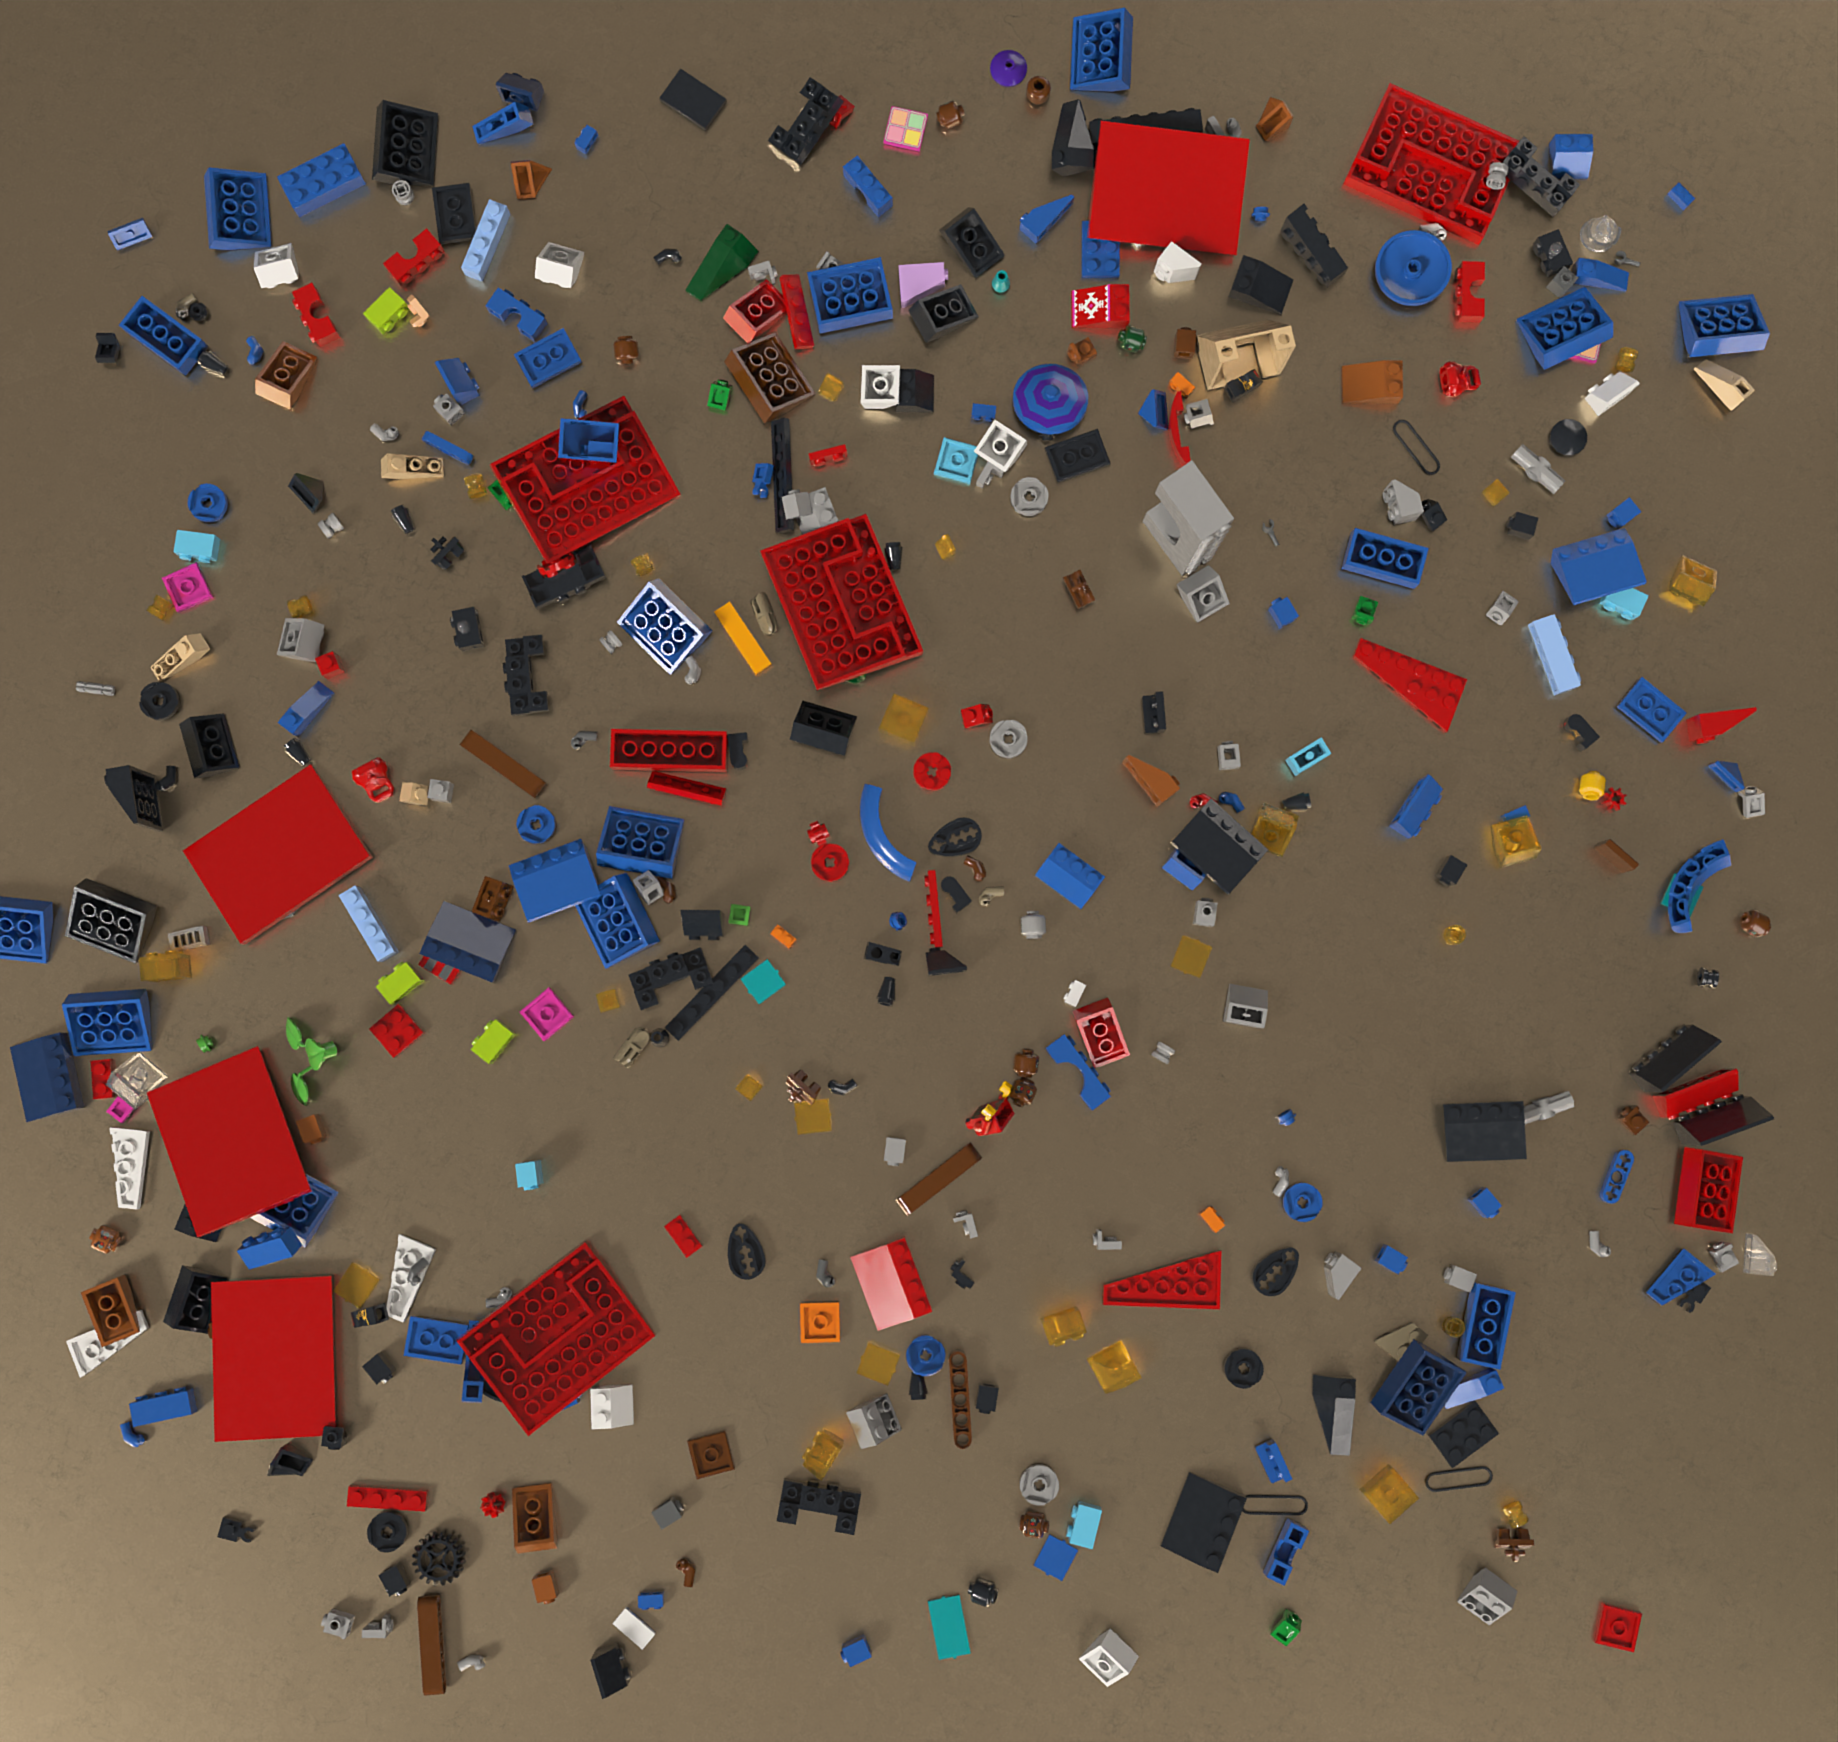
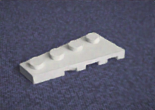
M110 1127V1134L113 1137V1144H111L112 1152H114L115 1156L114 1172L116 1171L118 1207L140 1209L150 1131Z
M402 1234L398 1236V1247L395 1254V1265L392 1272V1282L386 1308L389 1317L405 1322L429 1265L418 1274L421 1281L416 1286H412L407 1281L410 1268L422 1257L430 1264L436 1249Z
M142 1310L136 1312L140 1332L102 1347L95 1329L66 1341L80 1378L149 1328Z

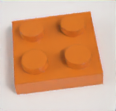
M839 1302L800 1303L801 1343L840 1342Z

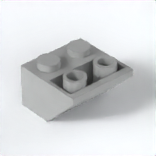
M1395 479L1384 489L1383 499L1385 503H1388V518L1393 522V526L1415 521L1424 512L1419 493Z
M1229 984L1223 1022L1260 1029L1265 1028L1268 1010V991Z
M887 1393L846 1412L861 1449L876 1446L902 1430Z
M1484 1568L1473 1576L1457 1602L1490 1625L1513 1609L1517 1590L1487 1568Z

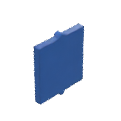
M1049 1534L1033 1566L1046 1572V1575L1050 1574L1063 1581L1078 1549L1067 1544L1065 1540L1061 1541Z

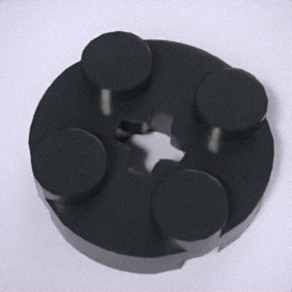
M152 682L145 686L140 694V709L146 716L158 721L172 717L181 705L177 691L167 683ZM157 697L164 699L162 705L155 704Z
M1239 1348L1233 1350L1225 1359V1376L1235 1387L1242 1389L1250 1388L1258 1383L1263 1376V1363L1260 1357L1250 1349ZM1246 1363L1249 1370L1242 1374L1238 1367Z
M394 1511L379 1513L372 1519L367 1528L369 1543L377 1548L378 1551L384 1553L397 1550L405 1542L408 1535V1526L404 1516ZM386 1526L392 1529L390 1537H387V1534L383 1533V1530L386 1529Z

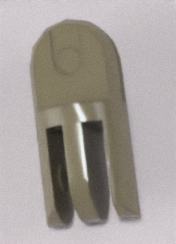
M761 592L750 600V604L762 632L769 635L776 632L778 624L767 594Z
M642 1027L635 1028L613 1058L625 1065V1067L630 1068L649 1042V1032Z

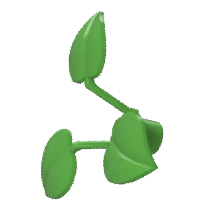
M287 1017L286 1036L290 1046L295 1050L299 1049V1046L305 1047L309 1058L310 1066L298 1075L293 1073L291 1076V1088L295 1097L301 1104L307 1106L308 1087L302 1078L303 1075L311 1069L319 1070L325 1059L337 1055V1048L333 1041L320 1044V1042L317 1043L312 1038H308L303 1043L299 1028L290 1017Z

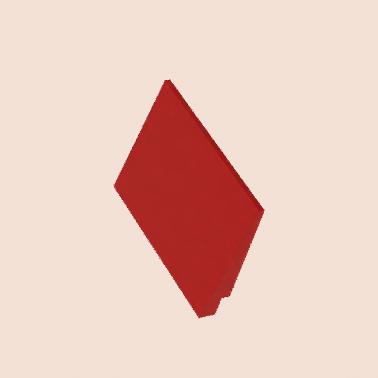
M1390 83L1343 184L1430 224L1438 223L1446 231L1479 245L1486 234L1510 180L1505 176L1506 183L1502 189L1489 188L1486 185L1487 177L1490 175L1489 166L1495 162L1502 163L1519 140Z
M1101 121L1088 217L1087 238L1167 247L1172 241L1184 250L1237 255L1250 139Z
M625 396L577 419L619 423L617 463L558 458L559 428L490 464L491 470L547 565L681 495L637 414L632 410Z
M867 514L852 519L846 518L760 550L816 690L923 654L922 646Z
M312 764L183 850L239 943L243 945L373 858L365 846V842Z
M258 1046L147 1092L198 1238L312 1192L263 1055Z
M583 1241L455 1340L527 1436H530L655 1337V1335L599 1259Z
M332 1275L211 1282L214 1442L315 1437L323 1435V1428L325 1426L336 1427Z

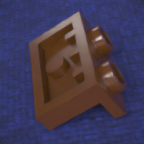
M485 876L471 912L500 922L508 899L511 896L513 886Z

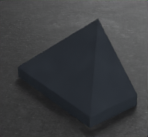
M295 473L288 487L312 513H315L322 502L323 481Z

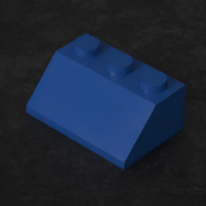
M1427 774L1418 780L1389 827L1408 839L1418 835L1422 828L1420 824L1423 820L1426 821L1432 813L1431 807L1433 804L1437 805L1442 798L1440 793L1443 788L1432 776Z
M1060 843L1057 844L1035 874L1036 877L1080 909L1083 908L1105 878L1104 875Z

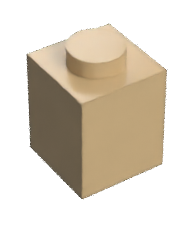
M403 782L399 801L414 805H427L429 786Z

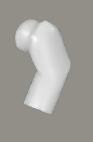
M1438 223L1419 226V231L1430 233L1439 240H1444L1447 237L1446 230Z

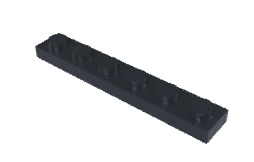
M781 418L771 422L775 532L780 534L794 530V519H786L782 497L789 495V491H792L790 422L788 418Z
M744 945L712 978L714 983L704 986L664 1028L679 1041L745 974L759 957L748 946Z

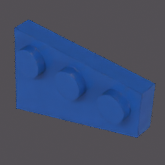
M1683 1248L1646 1294L1663 1306L1713 1277L1716 1273Z

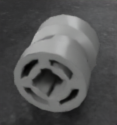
M1500 162L1492 163L1489 166L1490 175L1487 177L1486 185L1492 189L1504 188L1508 166Z
M403 180L396 181L393 184L392 193L398 203L401 205L411 204L414 200V192L410 185Z
M331 513L328 519L317 523L328 539L336 531L344 529V526L334 513Z

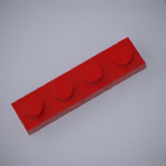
M799 274L781 275L780 283L794 349H812L814 341Z
M652 771L647 783V788L720 806L723 803L727 789Z
M929 870L928 875L924 876L925 887H929L930 894L926 895L927 906H931L928 921L929 925H933V933H930V942L935 945V948H942L936 871Z
M348 1486L347 1507L422 1512L427 1510L428 1490Z

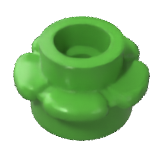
M200 1035V1038L196 1040L200 1049L204 1053L212 1051L214 1044L208 1035L206 1037Z

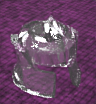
M1608 215L1596 219L1592 218L1582 226L1580 239L1587 249L1595 252H1604L1618 242L1622 228L1618 227L1616 222L1608 217Z

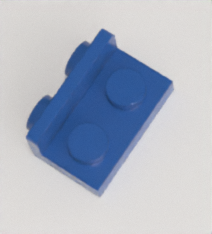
M1273 1439L1255 1447L1271 1483L1281 1479L1285 1482L1292 1480L1281 1452Z

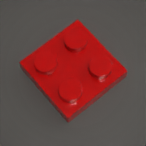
M397 1004L369 1028L393 1058H396L424 1034V1031L401 1004Z

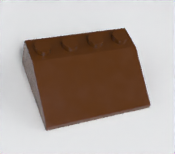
M776 332L732 349L724 361L764 424L781 417L816 394Z

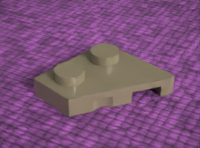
M1410 1322L1400 1329H1395L1383 1337L1376 1338L1374 1342L1399 1361L1413 1339L1423 1343L1428 1334L1413 1322Z

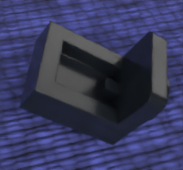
M96 333L95 337L98 347L95 359L97 363H116L120 345L115 333Z
M1426 499L1421 502L1424 510L1421 516L1429 530L1434 531L1448 520L1437 501Z
M963 1258L960 1261L956 1260L950 1268L952 1270L951 1276L957 1279L955 1283L961 1288L965 1289L968 1287L971 1289L975 1282L960 1271L966 1261Z
M325 1426L323 1428L321 1446L328 1447L330 1450H340L347 1443V1436H343L344 1428Z

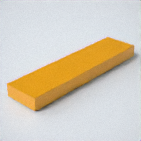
M730 601L714 611L755 675L772 665Z

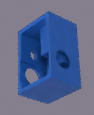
M561 418L558 458L617 463L619 423Z

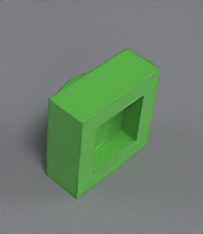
M731 904L729 923L748 926L751 907Z

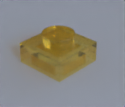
M1498 479L1482 491V494L1493 506L1510 493Z
M615 989L596 994L601 1013L620 1008Z

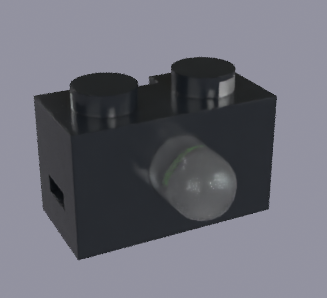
M1559 229L1539 236L1533 243L1534 253L1541 258L1540 266L1547 277L1557 274L1563 266L1569 269L1573 264Z
M475 607L452 611L453 617H450V623L456 632V635L453 636L455 646L459 647L462 652L485 647L478 610Z

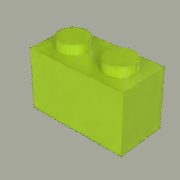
M389 287L363 314L384 335L393 329L399 319L406 316L409 308L407 303Z
M400 962L393 968L395 970L390 975L386 974L378 980L379 984L376 988L391 1005H395L424 981L410 962Z
M499 1019L490 1020L484 1027L486 1031L482 1036L478 1035L472 1042L473 1047L470 1049L488 1064H492L516 1035Z

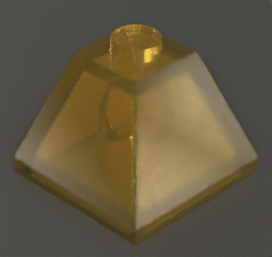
M1121 1340L1087 1358L1105 1394L1125 1388L1142 1378Z

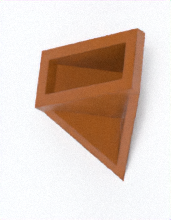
M1270 97L1256 127L1264 140L1267 141L1288 129L1294 116L1284 101Z
M531 160L511 161L517 199L535 198L552 168Z

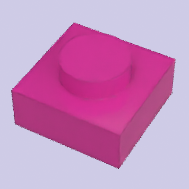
M118 1096L106 1112L120 1123H124L136 1107L123 1097Z

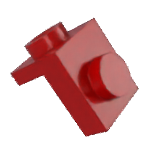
M842 95L838 97L844 102L830 121V124L836 129L840 126L842 119L852 113L855 107Z
M978 704L961 709L965 728L993 723V711L989 704Z

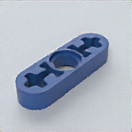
M426 431L421 439L428 445L467 465H470L474 458L471 453L429 431Z
M1619 1150L1613 1157L1600 1191V1197L1606 1203L1613 1204L1620 1199L1634 1162V1156L1628 1150ZM1626 1154V1158H1628V1161L1623 1162L1622 1164V1159H1620V1156H1624ZM1616 1165L1625 1167V1170L1621 1168H1616ZM1615 1171H1619L1622 1175V1179L1619 1182H1615L1612 1179V1174ZM1609 1183H1611V1184H1613V1185H1618V1188H1614L1613 1186H1609ZM1612 1189V1194H1614V1197L1609 1198L1608 1200V1195H1606V1192H1610Z

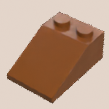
M283 341L255 378V394L291 409L307 382L317 361V356Z
M1382 360L1342 366V404H1399L1402 400L1403 360Z
M1131 755L1124 759L1123 764L1157 807L1180 789L1178 786L1180 783L1175 776H1170L1167 772Z
M125 1274L81 1292L102 1347L140 1332L133 1293Z
M552 1484L512 1488L514 1548L517 1553L557 1549Z

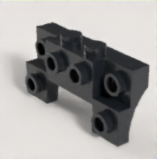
M811 77L800 91V94L807 98L808 102L790 129L786 131L778 125L768 139L772 145L800 165H802L844 102L840 97Z
M1523 136L1502 161V163L1508 166L1506 177L1554 217L1580 184L1567 173L1560 180L1555 178L1532 158V155L1538 148Z
M591 544L584 549L573 552L578 561L577 564L571 568L559 571L553 577L544 578L538 569L522 576L537 610L553 602L564 603L570 599V596L575 594L581 595L590 588V585L606 578Z
M543 635L505 639L506 662L503 663V672L507 674V681H504L505 692L510 696L511 715L522 716L549 711L548 692H534L530 657L545 655Z
M701 947L684 954L672 953L667 955L668 959L664 961L656 959L649 962L650 966L628 974L641 1011L660 1004L655 990L691 977L694 988L697 990L714 983Z
M784 1478L777 1522L796 1525L799 1509L837 1516L835 1532L854 1535L861 1492L838 1488L839 1485L827 1483V1486L820 1485L819 1481L816 1480L803 1482Z

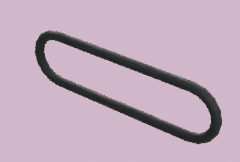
M1396 421L1393 431L1397 438L1426 474H1436L1440 469V462L1408 421ZM1398 423H1406L1437 463V469L1434 472H1429L1424 468L1397 433L1396 426Z
M1485 1466L1433 1472L1426 1477L1425 1484L1428 1490L1432 1492L1481 1487L1491 1483L1493 1474ZM1485 1469L1490 1474L1489 1480L1486 1483L1441 1489H1432L1428 1484L1429 1478L1434 1475Z
M1246 1495V1496H1245L1246 1498H1291V1499H1302V1500L1304 1501V1503H1305V1509H1304L1302 1512L1293 1513V1512H1248V1511H1246V1510L1243 1508L1242 1512H1244L1245 1514H1248V1515H1293V1516H1299V1515H1303L1304 1513H1306V1511H1307V1509H1308V1502H1307V1500H1306L1304 1497H1302V1496H1290V1495Z

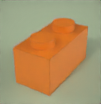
M1179 372L1169 382L1170 387L1173 390L1181 391L1182 398L1185 399L1195 389V386Z
M778 924L770 933L789 949L797 940Z
M1207 1206L1199 1214L1210 1228L1217 1233L1225 1226V1221L1221 1216L1218 1217L1215 1214L1217 1211L1213 1207Z

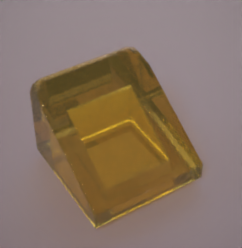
M827 373L818 392L835 401L844 383Z
M949 534L944 535L935 543L942 560L955 555L956 549Z
M747 1074L735 1089L751 1101L763 1086Z

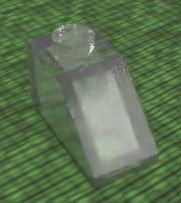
M1746 1233L1743 1272L1774 1276L1777 1268L1775 1256L1757 1235Z

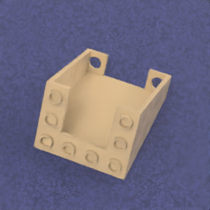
M1263 320L1196 335V344L1207 390L1226 386L1222 364L1238 360L1239 356L1236 346L1254 343L1262 378L1280 375L1296 347L1291 325L1272 320ZM1231 348L1232 355L1226 357L1222 354L1221 350Z

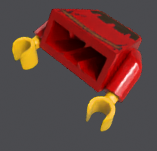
M1004 1081L999 1088L1003 1093L999 1095L998 1100L978 1107L972 1117L966 1119L967 1128L974 1129L978 1136L1002 1132L1015 1114L1008 1101L1012 1085Z

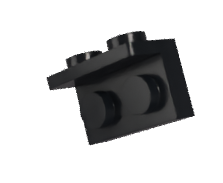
M1163 691L1155 692L1154 695L1143 696L1145 733H1164L1166 730Z

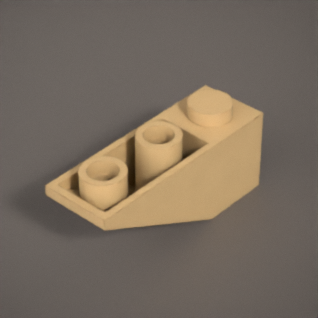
M1707 359L1694 368L1697 374L1731 411L1755 391L1743 376Z
M387 453L381 459L382 478L389 479L443 477V458Z
M201 633L185 635L150 668L158 681L164 682L198 661L210 648Z

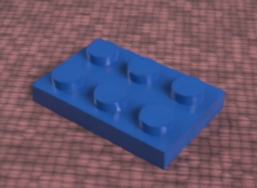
M1082 221V278H1119L1120 242L1087 238L1089 221Z
M564 328L514 354L532 389L582 363Z
M1643 677L1638 679L1617 705L1618 709L1660 743L1665 741L1687 713Z
M410 1316L403 1356L462 1365L465 1352L455 1339L468 1330L469 1324Z

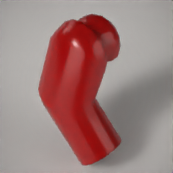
M1201 793L1190 798V806L1198 808L1205 805L1210 799L1217 804L1218 801L1205 793Z

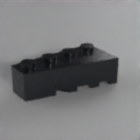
M1302 204L1286 217L1280 231L1283 238L1293 245L1295 253L1303 257L1306 266L1317 274L1319 282L1325 284L1328 288L1346 273L1348 266L1335 247H1329L1328 237L1325 233L1318 231L1317 221L1314 217L1310 219L1305 212L1308 209L1307 206Z

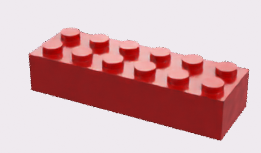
M611 729L610 768L612 770L727 772V731Z

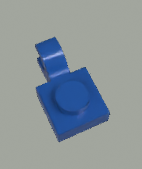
M769 463L755 465L752 482L755 483L753 495L767 498L768 488L766 484H770L774 465Z

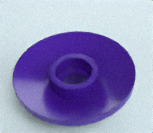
M1004 50L996 54L992 59L990 72L998 84L1011 87L1023 81L1027 74V63L1020 53L1013 50ZM1010 63L1012 67H1007L1006 64Z

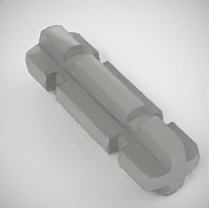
M84 681L76 683V690L79 692L106 694L109 696L115 694V686Z

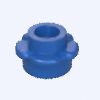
M1255 207L1251 216L1255 218V221H1266L1270 213H1268L1267 207Z
M895 912L890 915L889 923L896 930H901L902 927L906 926L907 919L902 912Z
M1291 1109L1278 1115L1280 1124H1285V1126L1292 1124L1295 1121L1296 1113H1293Z

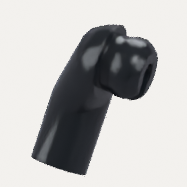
M667 248L653 258L659 265L667 259H672L673 262L677 263L682 260V255L678 249Z
M166 766V776L155 783V788L158 791H167L175 785L176 766Z
M853 1079L845 1084L838 1083L836 1080H831L828 1083L829 1091L838 1095H846L858 1087Z

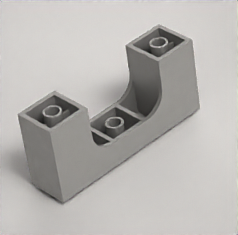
M1192 460L1159 483L1155 494L1161 502L1146 512L1143 519L1145 526L1182 576L1186 573L1188 575L1192 574L1198 569L1197 567L1200 563L1206 564L1213 558L1212 556L1216 554L1215 552L1232 527L1231 523L1234 520L1232 514Z

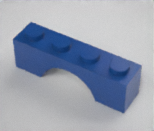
M1063 1034L1045 1049L1056 1064L1068 1062L1080 1069L1083 1074L1084 1085L1079 1095L1090 1110L1093 1111L1111 1097L1109 1095L1111 1090L1105 1082L1101 1084L1098 1080L1099 1074L1093 1066L1089 1068L1086 1064L1088 1059L1083 1052H1077L1074 1048L1076 1043L1071 1036L1066 1037Z
M469 1320L468 1329L479 1321ZM466 1355L462 1402L482 1403L484 1377Z

